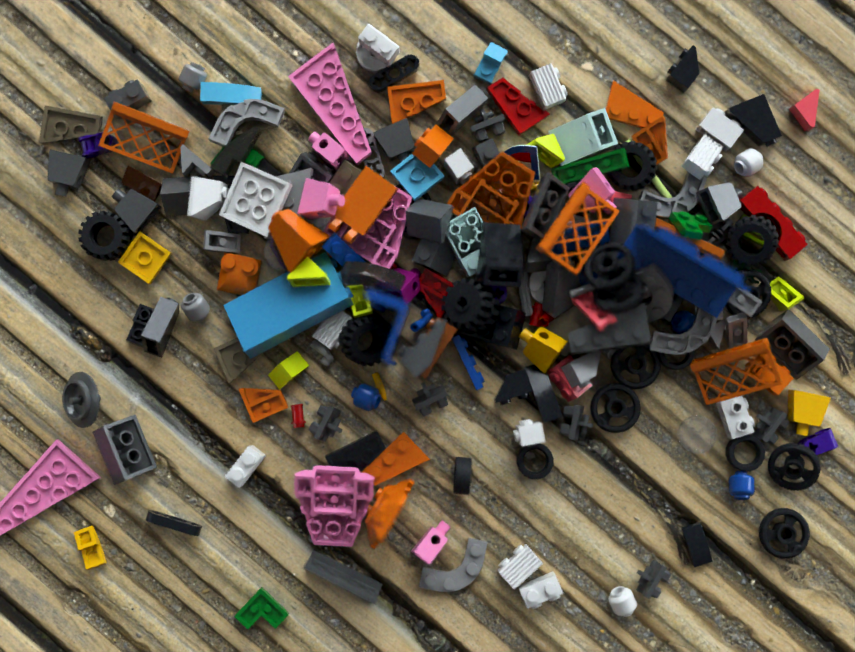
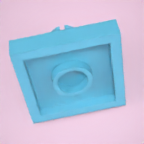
M413 154L390 170V173L403 189L412 196L414 202L445 178L435 164L429 168Z

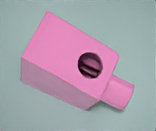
M313 132L309 136L308 141L313 144L312 148L316 154L326 163L330 164L335 171L339 169L344 160H348L351 163L352 159L346 149L326 133H322L320 136L317 132Z
M597 167L592 168L567 195L571 197L576 188L584 182L590 186V190L615 208L617 207L609 200L615 194V190ZM588 195L585 199L586 208L596 207L594 199ZM602 208L608 215L612 213L607 208Z
M306 178L298 214L309 220L333 217L337 206L342 207L345 204V197L340 195V190L331 184Z
M441 520L436 528L430 527L411 552L424 563L430 565L448 539L445 537V534L451 527ZM433 536L437 538L435 544L431 543V538Z

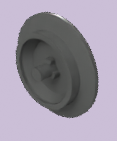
M76 372L69 378L64 387L62 395L63 408L66 415L76 426L80 428L91 426L98 416L101 397L92 377L85 372Z

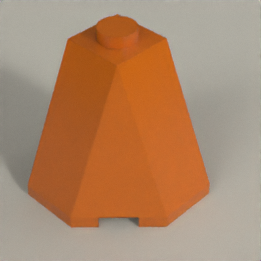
M289 209L274 213L271 217L272 221L268 226L290 273L307 257L311 258L319 253L322 249L321 246L330 237L327 233Z

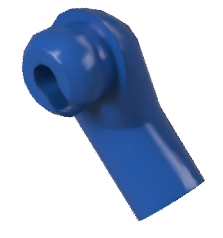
M430 309L422 310L420 312L422 318L411 324L410 328L413 332L423 329L433 317Z

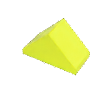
M554 134L536 138L527 144L537 146L538 160L551 169L565 161L563 152Z
M309 257L287 276V280L292 287L331 285V281L326 273Z
M779 276L770 282V298L779 311L789 310L804 299L803 295Z
M361 282L347 286L354 296L351 298L354 304L351 306L354 318L372 314L373 308L365 297L368 291L366 283Z
M297 351L280 362L268 376L280 390L308 368L309 364Z

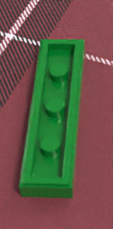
M622 148L552 168L551 172L553 176L567 185L572 182L581 181L592 168L597 167L604 175L629 168L626 150Z

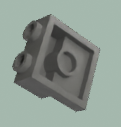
M310 151L308 153H301L289 172L312 168L314 171L311 179L328 184L335 175V172H333L334 168L330 164H322L318 161L319 157Z

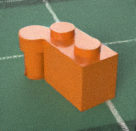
M436 124L432 129L427 128L423 135L419 137L414 144L416 149L412 154L431 168L454 138Z
M767 353L758 355L755 361L766 366L769 361ZM748 362L747 364H745V367H746L745 370H746V371L748 370V368H749V366H750V364H751L750 362ZM776 363L782 384L766 389L772 395H779L794 379L789 375L791 372L785 366H780L778 363ZM753 364L749 373L760 377L764 369ZM767 370L762 377L763 380L768 382L776 380L775 375Z

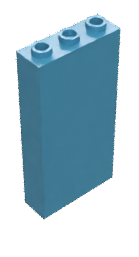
M327 252L311 260L326 273L331 281V285L292 287L287 280V276L290 274L288 271L224 305L241 346L250 359L354 305L351 300L354 296L350 288H345L343 285L346 282L341 271L337 273L335 268L338 265L334 258L328 256Z

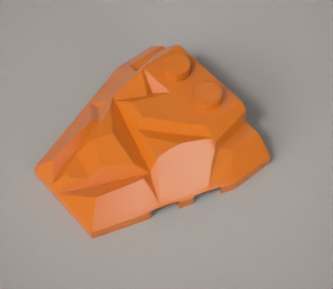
M502 151L462 186L457 188L447 204L454 206L453 213L457 216L476 207L483 222L519 224L522 227L536 172Z
M409 478L399 481L397 485H385L383 489L379 488L374 498L377 500L373 506L369 504L366 513L367 517L364 520L369 544L372 549L375 550L378 544L382 542L408 497L407 494H409L414 484L413 479Z

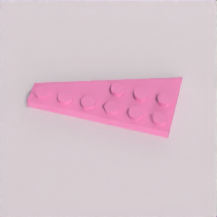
M333 42L288 77L342 147L346 149L356 165L369 157L372 151Z
M59 439L56 440L0 502V536L101 477Z

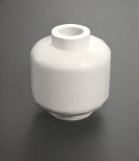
M747 149L735 157L734 169L739 175L749 177L760 171L763 167V156L755 149Z
M623 586L616 587L611 591L608 599L613 612L618 616L624 617L632 615L637 607L632 591Z

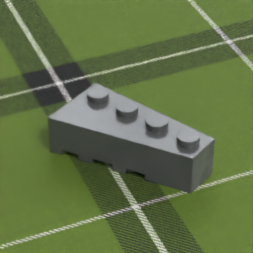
M645 303L635 306L627 312L615 314L617 322L613 325L605 326V329L601 332L592 323L568 333L571 355L649 345L651 340Z

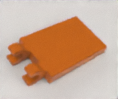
M365 166L345 194V204L342 207L337 206L336 218L331 221L328 228L337 233L345 222L352 228L343 239L352 244L359 233L363 236L366 235L398 188Z

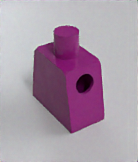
M396 268L374 281L376 292L409 303L420 291L419 278L421 273L417 268H412L410 271Z

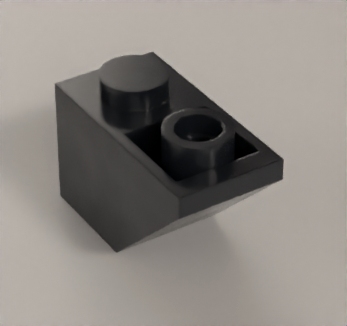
M694 45L689 50L685 48L678 57L681 59L678 65L674 63L667 71L670 75L666 80L683 93L686 92L700 74L697 51Z
M526 369L505 376L494 398L495 403L500 402L501 406L510 403L511 398L518 396V399H523L530 396L529 392L533 390Z

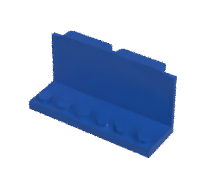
M636 223L623 244L632 252L636 270L639 271V269L655 263L671 282L674 293L718 318L736 288L748 293L751 290L741 284L743 282L741 274L709 255H705L700 259L697 257L699 251L695 246L665 228H660L655 232L645 225ZM618 252L616 258H623L624 254Z
M368 289L365 297L373 309L383 313L386 309L399 314L383 359L384 362L396 366L397 363L393 362L392 358L410 311L409 305L404 301Z

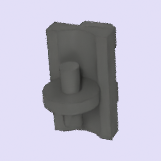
M484 109L479 110L480 116L474 118L478 124L471 126L470 129L471 134L475 135L477 141L481 143L489 139L486 132L488 129H493L495 137L505 133V118L503 114L491 118L494 116L492 111L486 113Z
M425 382L421 383L423 389L417 391L418 397L412 399L416 411L419 410L423 416L432 412L429 405L434 402L437 403L439 408L448 405L446 397L448 395L443 385L435 388L434 384L426 386Z
M322 405L319 407L317 415L323 417L320 424L313 421L309 427V431L314 434V438L326 442L328 436L333 438L335 432L342 433L343 429L338 427L341 422L338 419L341 412L339 409Z
M565 406L563 414L564 416L572 417L571 425L562 424L560 434L568 436V439L578 440L579 433L586 434L587 427L593 428V424L588 423L589 415L584 414L583 416L585 406Z
M773 407L764 416L757 414L756 418L759 420V423L756 425L757 429L753 436L766 443L775 444L778 436L774 432L777 428L786 429L789 421L785 418L787 414Z
M653 560L650 566H646L644 572L638 569L637 574L641 577L636 590L649 599L650 597L658 598L661 594V589L657 587L659 581H668L671 574L666 570V567Z

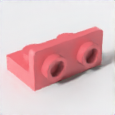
M568 355L547 371L550 380L555 383L562 397L568 402L578 398L593 386L590 383L582 388L579 385L571 388L561 368L574 361L571 355Z

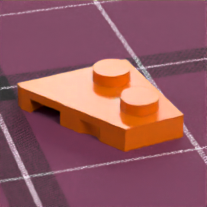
M664 116L631 136L633 141L644 144L654 153V157L657 160L656 165L668 159Z
M238 389L252 423L289 408L282 390Z

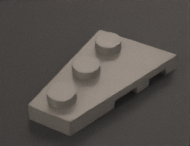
M309 168L276 176L293 184L282 211L289 209L303 219H307L298 214L305 179H311L314 169Z

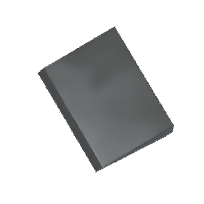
M201 175L163 179L160 196L166 217L188 215L191 177L202 178Z
M417 199L406 210L407 235L443 243L454 206Z

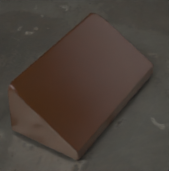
M129 165L121 184L154 202L159 196L162 187L161 183Z

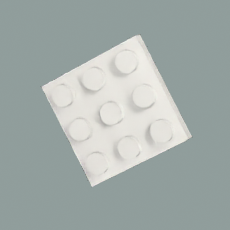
M241 162L219 215L270 238L271 233L268 226L272 221L271 217L277 211H282L293 184Z

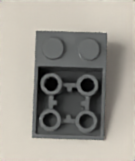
M438 319L430 326L431 331L427 335L422 333L415 340L417 344L412 349L408 346L400 353L402 358L399 360L415 378L431 365L446 324L445 319L443 321Z

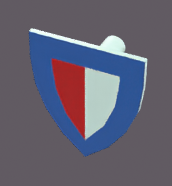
M516 145L504 151L507 155L536 172L534 180H540L537 146Z

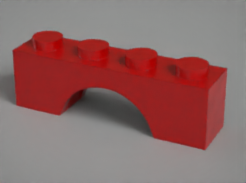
M756 186L740 199V209L745 215L749 217L751 215L763 216L775 225L779 235L776 252L784 261L791 259L808 245L804 235L794 229L792 221L788 217L783 216L780 212V207L775 202H771L768 198V193L763 188Z

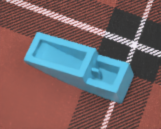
M201 82L200 101L204 105L238 104L246 99L261 100L262 88L231 83Z

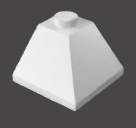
M191 177L188 216L201 221H207L223 206L229 192L228 184L216 180Z

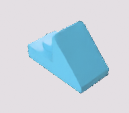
M491 42L483 54L474 77L491 85L508 50Z

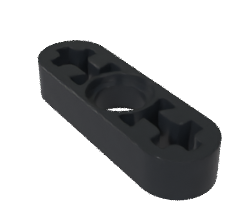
M409 54L375 73L369 80L371 89L374 92H382L387 87L393 86L414 74L419 69V59L415 55ZM408 60H410L411 62L415 61L414 68L408 66L405 68L406 73H403V70L399 65L402 64V67H405L408 65ZM398 69L400 72L399 77L391 78L389 76L390 70ZM383 74H386V77L390 82L387 83V81L384 80L381 82V87H379L378 85L374 86L375 79L381 81L384 79Z
M148 510L146 521L182 533L199 536L202 526L200 524L165 513Z

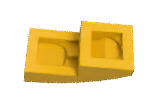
M89 526L75 531L74 536L77 548L82 553L86 570L107 564L94 527Z

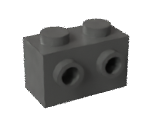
M138 80L128 81L123 88L110 91L108 96L104 98L110 110L114 101L136 110L152 102L144 86ZM114 114V116L119 120L122 118Z

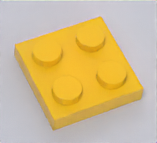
M139 231L118 263L151 285L172 253Z

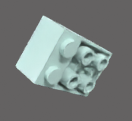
M605 108L588 113L548 131L549 135H555L565 157V161L560 163V166L606 152L618 145Z
M476 207L450 220L446 232V237L467 277L477 273L483 220Z

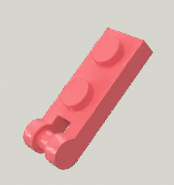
M592 292L571 298L572 303L595 325L599 332L603 331L605 326L613 325L617 322L614 314L603 312L596 306Z

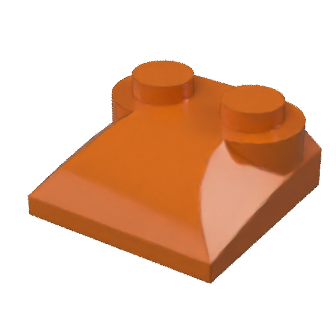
M224 252V256L221 259L217 290L244 295L257 288L262 260Z

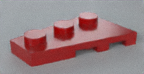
M503 77L486 89L518 136L550 115L546 110L543 111L532 99L529 100L521 94L519 89Z

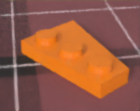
M444 80L387 87L392 124L405 118L408 119L446 100Z
M613 80L605 108L609 120L644 128L663 116L664 112Z
M403 431L362 472L374 477V485L376 486L430 460V458Z

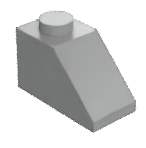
M601 351L588 353L561 367L571 388L577 385L582 388L591 383L589 379L596 376Z

